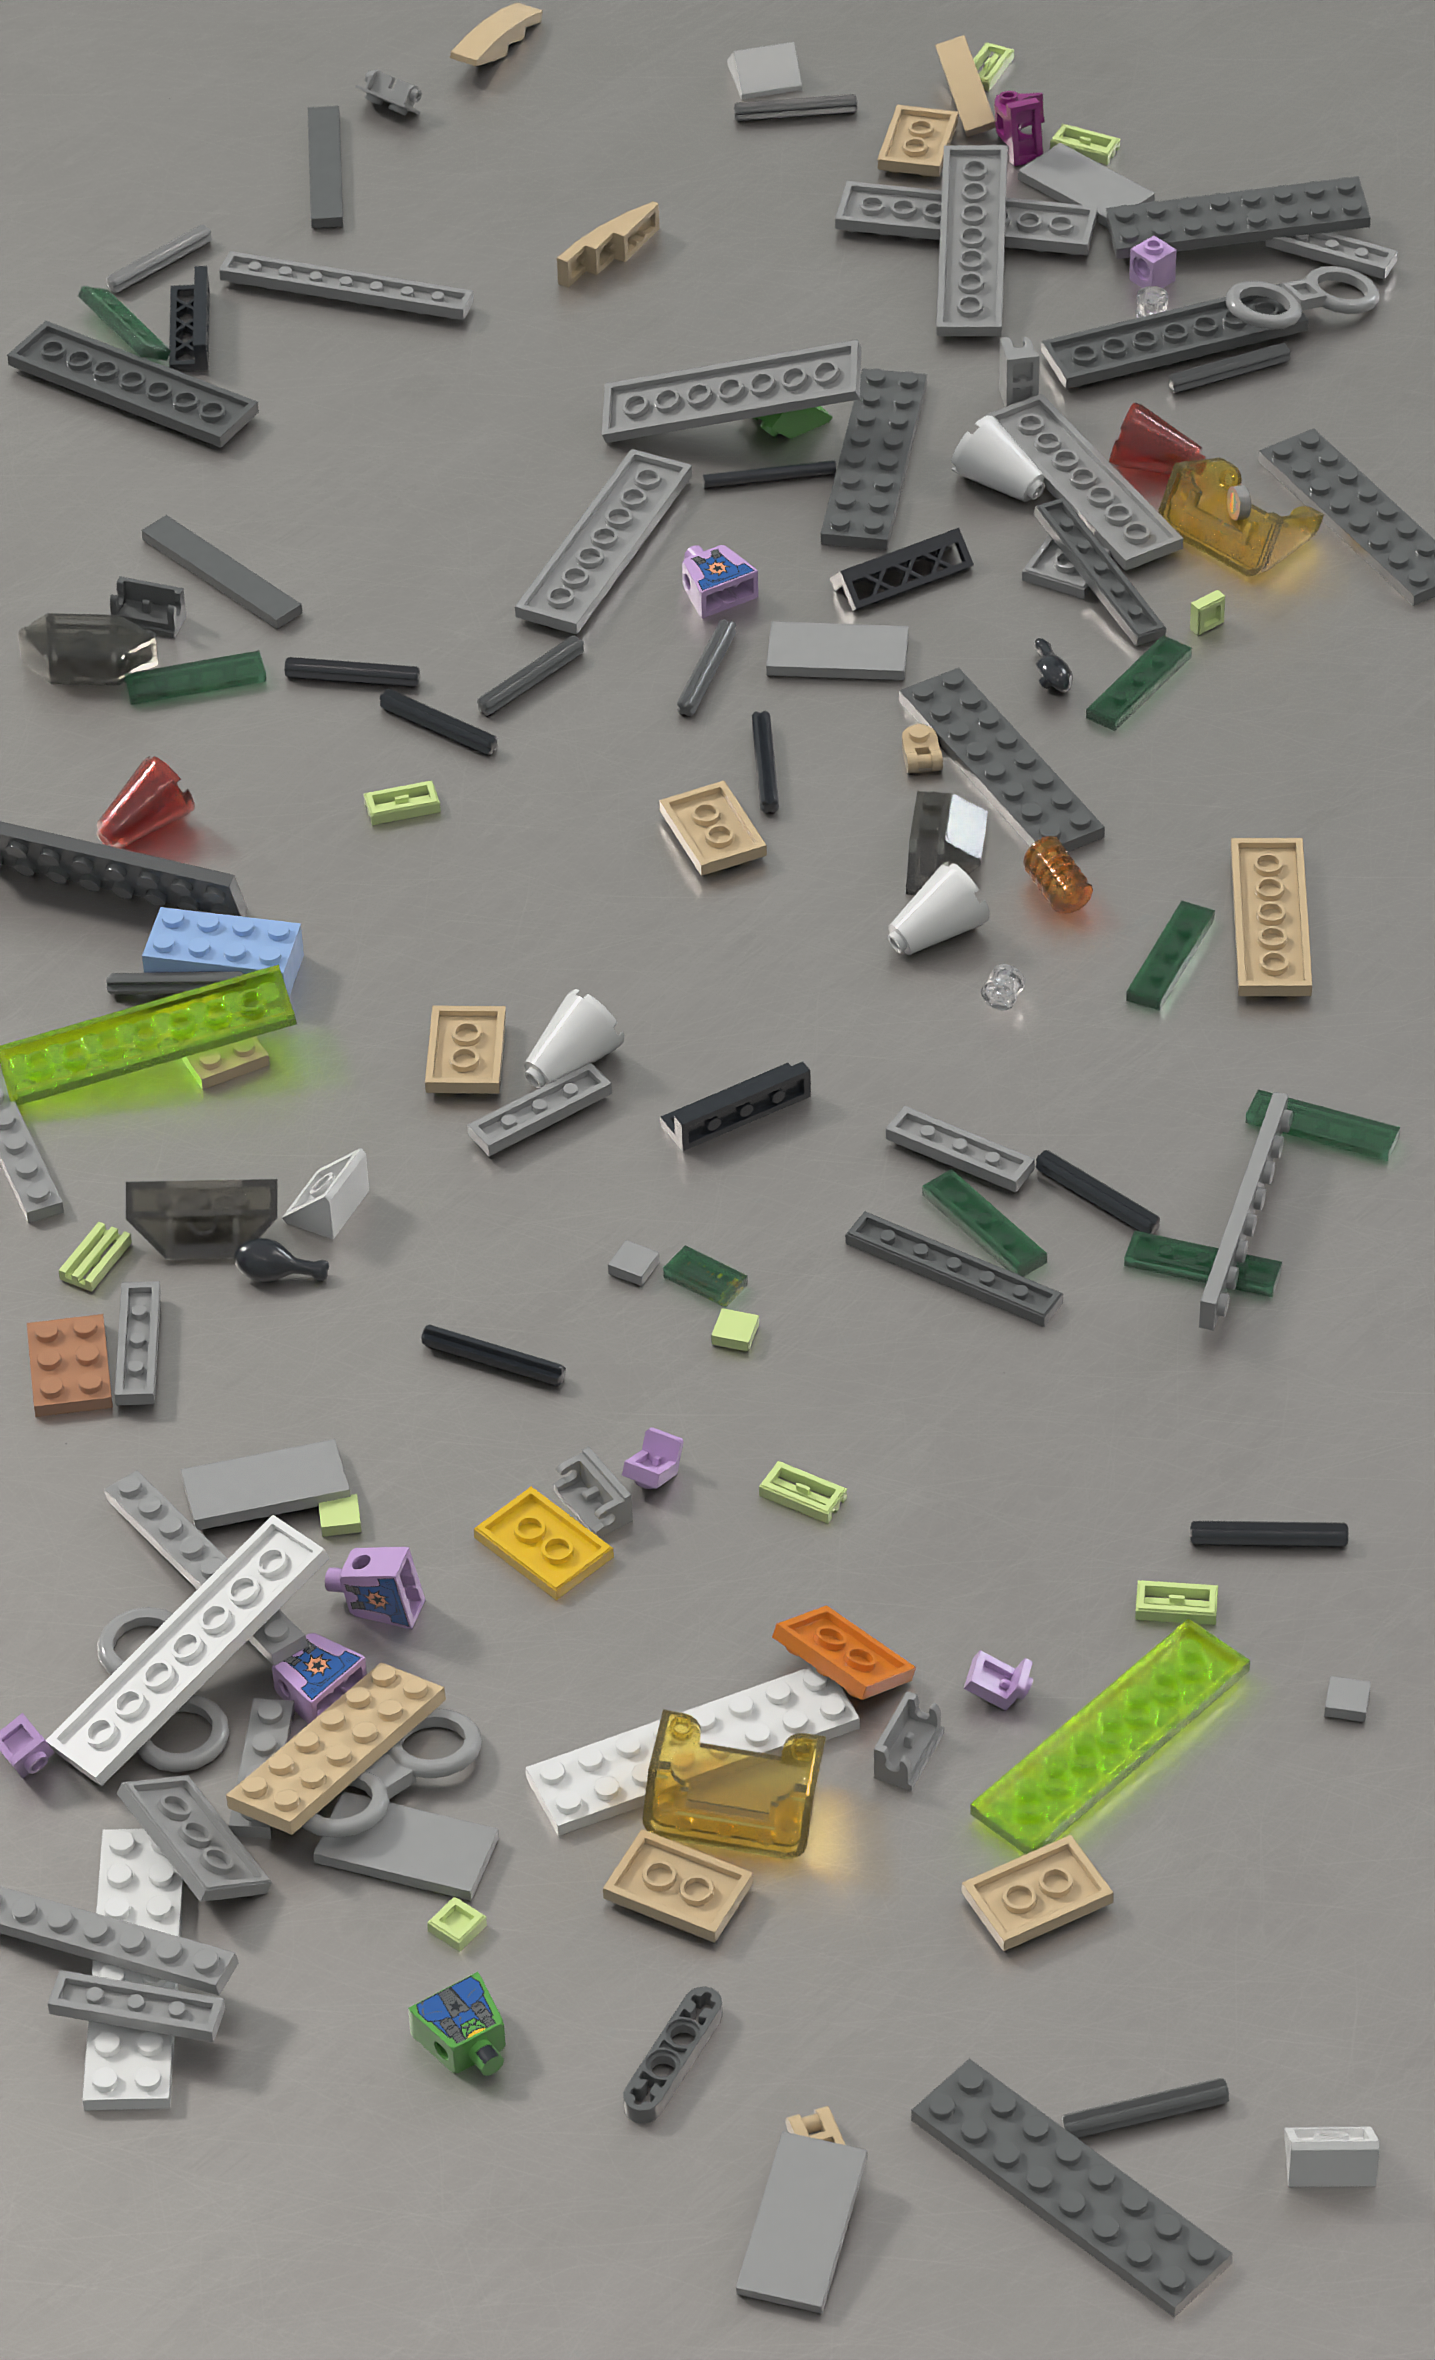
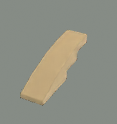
M517 2L500 9L469 32L451 51L450 58L473 66H479L506 57L509 44L524 39L526 27L541 23L543 10Z
M965 35L936 44L935 47L966 136L970 137L996 128L995 120Z
M653 201L628 211L576 241L557 257L558 284L569 288L586 271L598 275L614 258L626 262L660 229L659 203Z

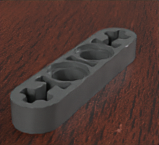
M703 1986L696 1987L686 1994L627 2084L623 2093L624 2112L633 2122L641 2124L650 2123L661 2115L721 2022L723 2016L722 1998L718 1991ZM705 2005H709L711 2009L704 2008L698 2016V2022L695 2021L696 2008L702 2009ZM679 2033H689L694 2036L695 2040L688 2045H678L672 2041V2038ZM664 2063L671 2065L675 2069L672 2074L663 2077L657 2076L651 2071L656 2065ZM648 2087H650V2102L644 2101L641 2105H637L635 2101H643L648 2094Z

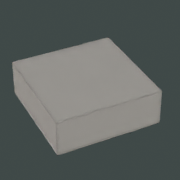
M626 1240L609 1262L608 1274L642 1286L660 1262L659 1252Z
M1330 1676L1324 1716L1365 1722L1371 1682Z

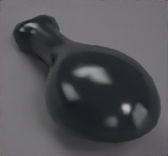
M1037 638L1034 642V648L1041 657L1036 662L1037 669L1042 675L1039 679L1040 685L1045 689L1053 686L1061 692H1068L1073 683L1072 671L1067 663L1052 651V646L1048 641Z
M256 1238L245 1241L237 1248L234 1254L235 1265L239 1271L248 1278L259 1282H274L290 1274L309 1275L318 1281H325L328 1277V1261L322 1259L313 1262L296 1258L282 1244L268 1238Z

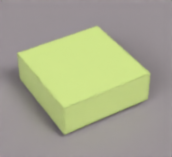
M1216 590L1191 603L1190 630L1196 635L1224 623L1225 595Z
M722 1308L711 1335L712 1345L749 1352L759 1326V1315Z
M353 1494L351 1497L319 1503L322 1537L362 1532L357 1494Z
M454 1896L427 1922L428 1932L461 1952L487 1926V1917Z

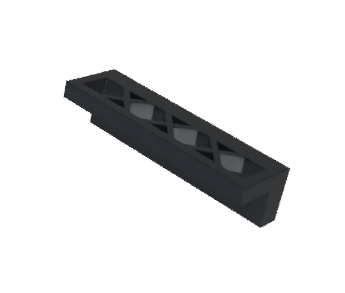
M207 266L194 267V285L171 286L169 368L179 372L209 371L210 287ZM194 296V298L187 303L178 299V297ZM186 314L194 317L188 322L180 320ZM185 334H189L193 337L187 342H184L179 339ZM186 353L194 357V360H177Z
M956 528L844 569L832 576L830 580L835 591L841 588L844 589L852 611L968 569L974 566V563L960 529ZM956 546L962 563L953 566L941 560L944 550ZM925 559L933 563L927 576L911 571L915 561ZM938 566L943 568V570L936 572ZM894 569L902 573L903 576L899 586L892 587L882 582L885 572ZM908 577L914 579L913 581L906 583ZM864 580L874 585L870 596L859 600L853 584ZM879 588L885 590L877 594Z
M803 1061L793 1066L785 1063L660 1117V1125L682 1151L688 1150L811 1097V1071Z

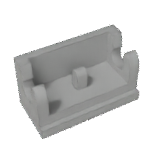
M1009 337L1000 338L999 391L1004 407L1039 395L1040 356L1038 352L1034 351L1032 342L1027 337L1023 338L1022 348L1014 347Z
M590 1447L582 1449V1453L564 1461L556 1468L560 1475L567 1474L571 1470L572 1472L567 1477H562L553 1484L554 1492L578 1520L599 1538L633 1521L632 1495Z
M907 1691L874 1748V1778L912 1791L944 1734V1727L941 1726V1711L936 1703L932 1704L928 1712L929 1714L924 1713L918 1707L920 1703L918 1695Z

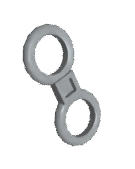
M1337 266L1317 268L1312 270L1305 279L1283 283L1282 287L1260 281L1242 282L1232 286L1226 294V306L1235 317L1244 323L1264 329H1284L1290 327L1300 319L1303 310L1323 307L1338 313L1361 314L1372 310L1379 302V290L1372 280L1359 272ZM1324 281L1345 282L1361 290L1365 297L1354 300L1337 298L1323 291L1318 284ZM1256 295L1268 297L1282 304L1287 312L1279 315L1258 313L1246 307L1240 299Z
M145 1607L131 1609L116 1616L102 1630L97 1643L99 1661L106 1671L112 1675L125 1662L119 1659L114 1652L117 1640L125 1632L140 1626L160 1627L173 1613L165 1609ZM193 1695L176 1712L196 1713L207 1719L213 1727L210 1738L201 1747L191 1752L176 1754L159 1749L149 1739L137 1751L143 1761L157 1769L171 1772L196 1770L212 1762L224 1750L230 1734L228 1718L218 1704L203 1696Z
M435 1709L349 1785L366 1791L372 1798L370 1805L365 1810L352 1817L342 1819L324 1818L315 1814L302 1828L318 1836L331 1838L356 1836L372 1829L385 1816L390 1802L389 1799L417 1782L416 1777L429 1779L446 1777L468 1767L477 1758L482 1746L479 1728L469 1717L456 1711ZM423 1728H448L459 1733L464 1739L463 1746L457 1752L441 1759H419L408 1754L402 1748L404 1740L410 1734Z

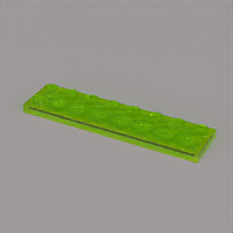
M275 965L0 1045V1065L10 1101H15L16 1105L19 1106L297 1024L280 967Z
M1188 1618L970 1804V1814L1025 1854L1050 1844L1250 1671V1660Z

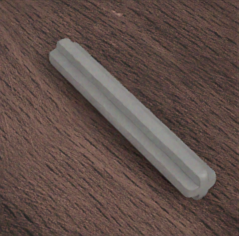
M200 225L109 275L106 279L108 289L114 293H119L209 243L212 240L211 230L205 225Z

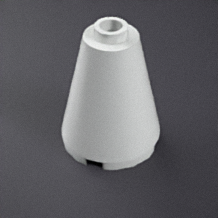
M987 415L979 419L975 423L979 428L972 435L967 431L957 445L951 459V463L956 467H953L952 470L958 475L1023 502L1037 499L1045 488V483H1043L1044 474L996 418Z
M945 862L888 926L890 932L887 936L888 941L898 953L903 951L907 955H911L983 925L990 918L988 905L985 900L979 904L974 895L979 889L968 874L958 865L953 863L948 866V862Z
M574 989L564 998L524 1063L526 1069L525 1077L534 1087L539 1089L590 1062L593 1064L624 1043L623 1031L617 1035L613 1028L618 1022L606 1007L593 996L587 994L582 998L577 996L580 990Z

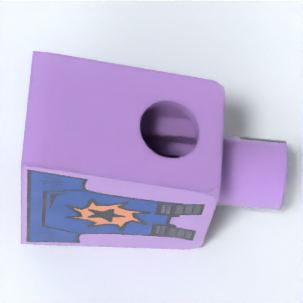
M694 545L685 552L682 562L683 586L702 619L758 598L757 569L727 546L719 545L704 551L700 546Z
M409 1547L355 1548L351 1550L343 1569L330 1567L325 1575L326 1590L344 1593L349 1611L355 1617L412 1629L426 1600Z
M316 1633L306 1635L308 1644L306 1648L279 1664L272 1666L274 1688L277 1694L283 1700L294 1701L295 1712L307 1724L311 1723L367 1674L366 1660L363 1655Z

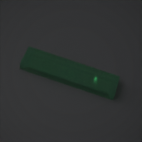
M89 286L81 287L78 297L140 357L167 361L171 350L108 289Z
M1163 635L1086 709V719L1116 731L1192 657V647Z
M259 650L124 674L125 686L131 705L267 681L266 671Z
M1181 900L1126 991V1001L1161 1010L1215 920V910Z
M1258 1089L1246 1112L1245 1123L1259 1127L1262 1126L1273 1093ZM1288 1097L1287 1110L1293 1111V1117L1289 1133L1285 1134L1377 1159L1389 1160L1400 1137V1127Z
M952 1169L922 1185V1195L1006 1270L1024 1277L1047 1263V1252Z
M1134 1231L1124 1257V1266L1207 1283L1219 1248ZM1246 1254L1244 1263L1237 1262L1236 1267H1239V1275L1235 1290L1273 1297L1282 1272V1261Z

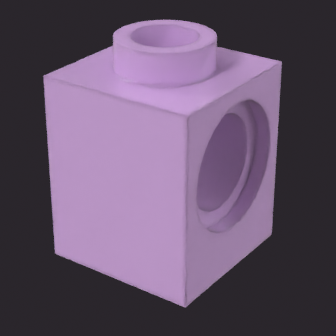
M1155 236L1131 248L1130 281L1151 294L1175 282L1176 249Z

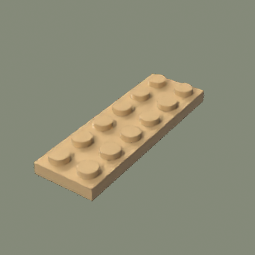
M1231 838L1238 996H1312L1303 838Z
M380 1662L226 1795L228 1808L293 1835L445 1702V1687Z

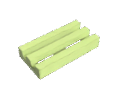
M985 43L973 60L977 71L984 63V67L979 73L982 85H984V91L989 92L1013 61V49ZM991 52H995L991 58H988Z
M1062 124L1050 140V149L1062 143L1084 156L1106 165L1110 163V158L1115 156V151L1120 149L1119 138Z
M433 781L364 793V803L372 825L441 812L440 801Z
M98 1222L59 1269L60 1280L92 1292L131 1245V1233L124 1231L120 1235L117 1228L111 1226L107 1230L104 1223ZM111 1243H114L113 1246L109 1249V1251L101 1259V1255L108 1248V1246ZM91 1267H95V1268L91 1271V1273L87 1276V1278L84 1279L83 1277H84V1276L86 1275V1273L90 1270V1268H91Z
M778 1461L760 1484L759 1496L829 1524L832 1519V1513H837L840 1509V1502L844 1503L847 1499V1488ZM778 1477H781V1478H783V1479H785V1480H788V1481H790V1482H793V1483H795L796 1485H794V1484H792V1483H789V1482H787V1481H784V1480H782V1479H779ZM810 1490H813V1491H815V1492H817V1493H820V1494H822V1495H825V1496H827V1497H830V1499H829V1498H826V1497H824V1496H821V1495H819V1494H816V1493H814V1492H811Z
M1138 1580L1135 1620L1216 1625L1218 1585Z

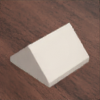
M794 42L734 51L727 59L728 67L742 100L802 90Z
M360 1148L318 1169L283 1215L282 1219L292 1226L334 1239L369 1192L367 1158L363 1149Z
M1372 2127L1284 2128L1288 2187L1376 2186L1379 2139Z

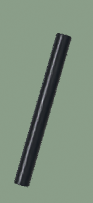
M831 460L704 474L703 485L704 488L835 474L836 462Z

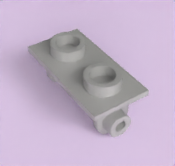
M379 70L367 72L365 88L356 85V88L366 92L364 98L378 105H382L383 100L390 102L389 109L405 116L408 110L420 114V111L413 108L415 102H419L422 96V92L416 85H411L397 79L394 89H391L396 78Z

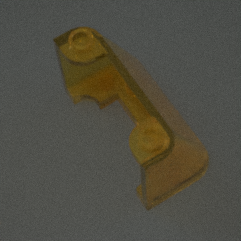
M1221 457L1175 463L1158 513L1183 537L1184 542L1243 575L1250 577L1264 574L1313 538L1320 528L1324 514L1309 506L1296 507L1289 516H1280L1274 512L1268 513L1252 504L1251 514L1247 519L1233 520L1228 511L1227 493L1230 487L1241 486L1242 484L1241 473L1234 464Z
M663 1710L648 1768L642 1817L645 1829L669 1840L782 1859H793L802 1855L808 1843L826 1737L807 1733L791 1735L785 1740L782 1755L779 1756L701 1743V1726L694 1717L681 1712Z

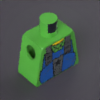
M478 1972L408 2008L410 2034L452 2073H460L476 2065L483 2075L489 2076L496 2073L502 2067L504 2059L499 2052L506 2046L504 2022Z

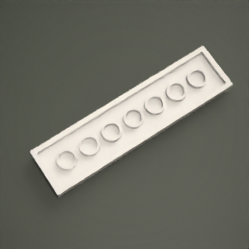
M272 1515L46 1739V1742L56 1754L102 1787L330 1559L325 1549Z
M811 1666L526 1767V1778L558 1836L855 1731L860 1729V1718L841 1686L831 1678L819 1674L815 1667Z
M144 1829L103 1830L97 1914L181 1937L184 1880ZM93 1960L92 1976L178 1990L177 1983ZM88 2021L83 2087L84 2110L170 2108L175 2036Z

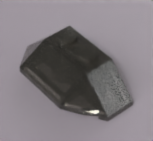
M47 613L32 622L28 627L20 629L18 633L22 661L50 684L119 686L157 665L159 660L156 633L150 630L145 631L137 624L118 615Z
M917 791L909 840L906 879L907 895H916L945 862H948V866L953 863L958 865L968 875L981 865L988 820L987 811L953 793Z
M278 1179L126 1182V1221L165 1260L234 1259L235 1251L242 1243L260 1238L278 1218Z

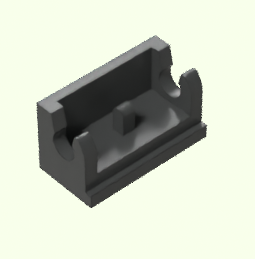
M120 576L116 582L117 595L111 594L110 623L112 627L175 638L187 617L184 588Z

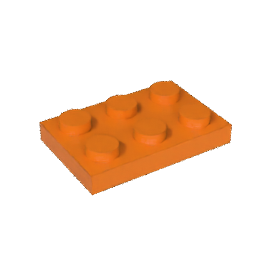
M827 1605L777 1623L772 1638L784 1645L788 1652L801 1657L814 1666L819 1674L831 1678L844 1687L849 1695L861 1700L912 1681L916 1670L914 1665Z

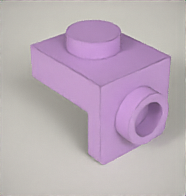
M653 1427L649 1428L645 1432L642 1450L624 1462L622 1476L635 1480V1483L640 1487L657 1489L677 1475L684 1443L683 1439Z
M980 1650L972 1659L964 1689L1007 1710L1017 1698L1023 1700L1028 1694L1033 1683V1678L1029 1677L1033 1661L1024 1658L1016 1668H1013Z
M23 1713L0 1730V1752L22 1779L29 1773L33 1774L40 1771L47 1764L49 1757L55 1753Z

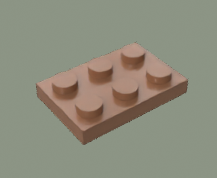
M103 1314L27 1323L35 1417L113 1408Z

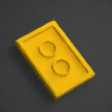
M532 1486L474 1528V1538L556 1601L614 1558L613 1547Z

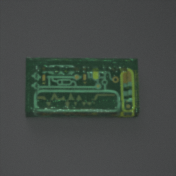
M686 1245L663 1267L664 1278L725 1308L748 1285L747 1275Z

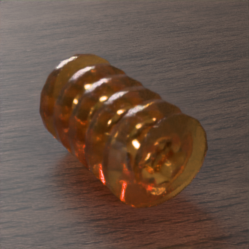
M1047 836L1035 841L1028 848L1023 860L1024 869L1043 893L1050 906L1056 912L1062 914L1073 913L1084 907L1091 898L1093 892L1092 885L1087 882V877L1081 872L1074 859L1062 846L1061 841L1057 837Z

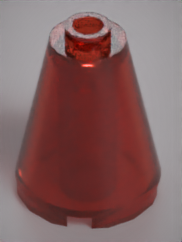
M1133 403L1121 425V433L1118 440H1115L1109 463L1117 467L1189 479L1193 473L1199 475L1206 456L1201 454L1203 447L1142 404Z
M148 756L140 763L97 821L99 830L96 834L104 845L121 849L189 815L195 809L192 794L188 789L184 792L181 791L177 785L181 778L172 768L158 757L154 756L150 759V756Z

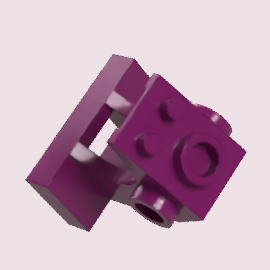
M1004 91L996 95L994 102L996 133L1009 147V159L1013 166L1030 163L1043 154L1041 123H1045L1043 93L1018 94L1015 91ZM1025 127H1032V134L1020 131Z

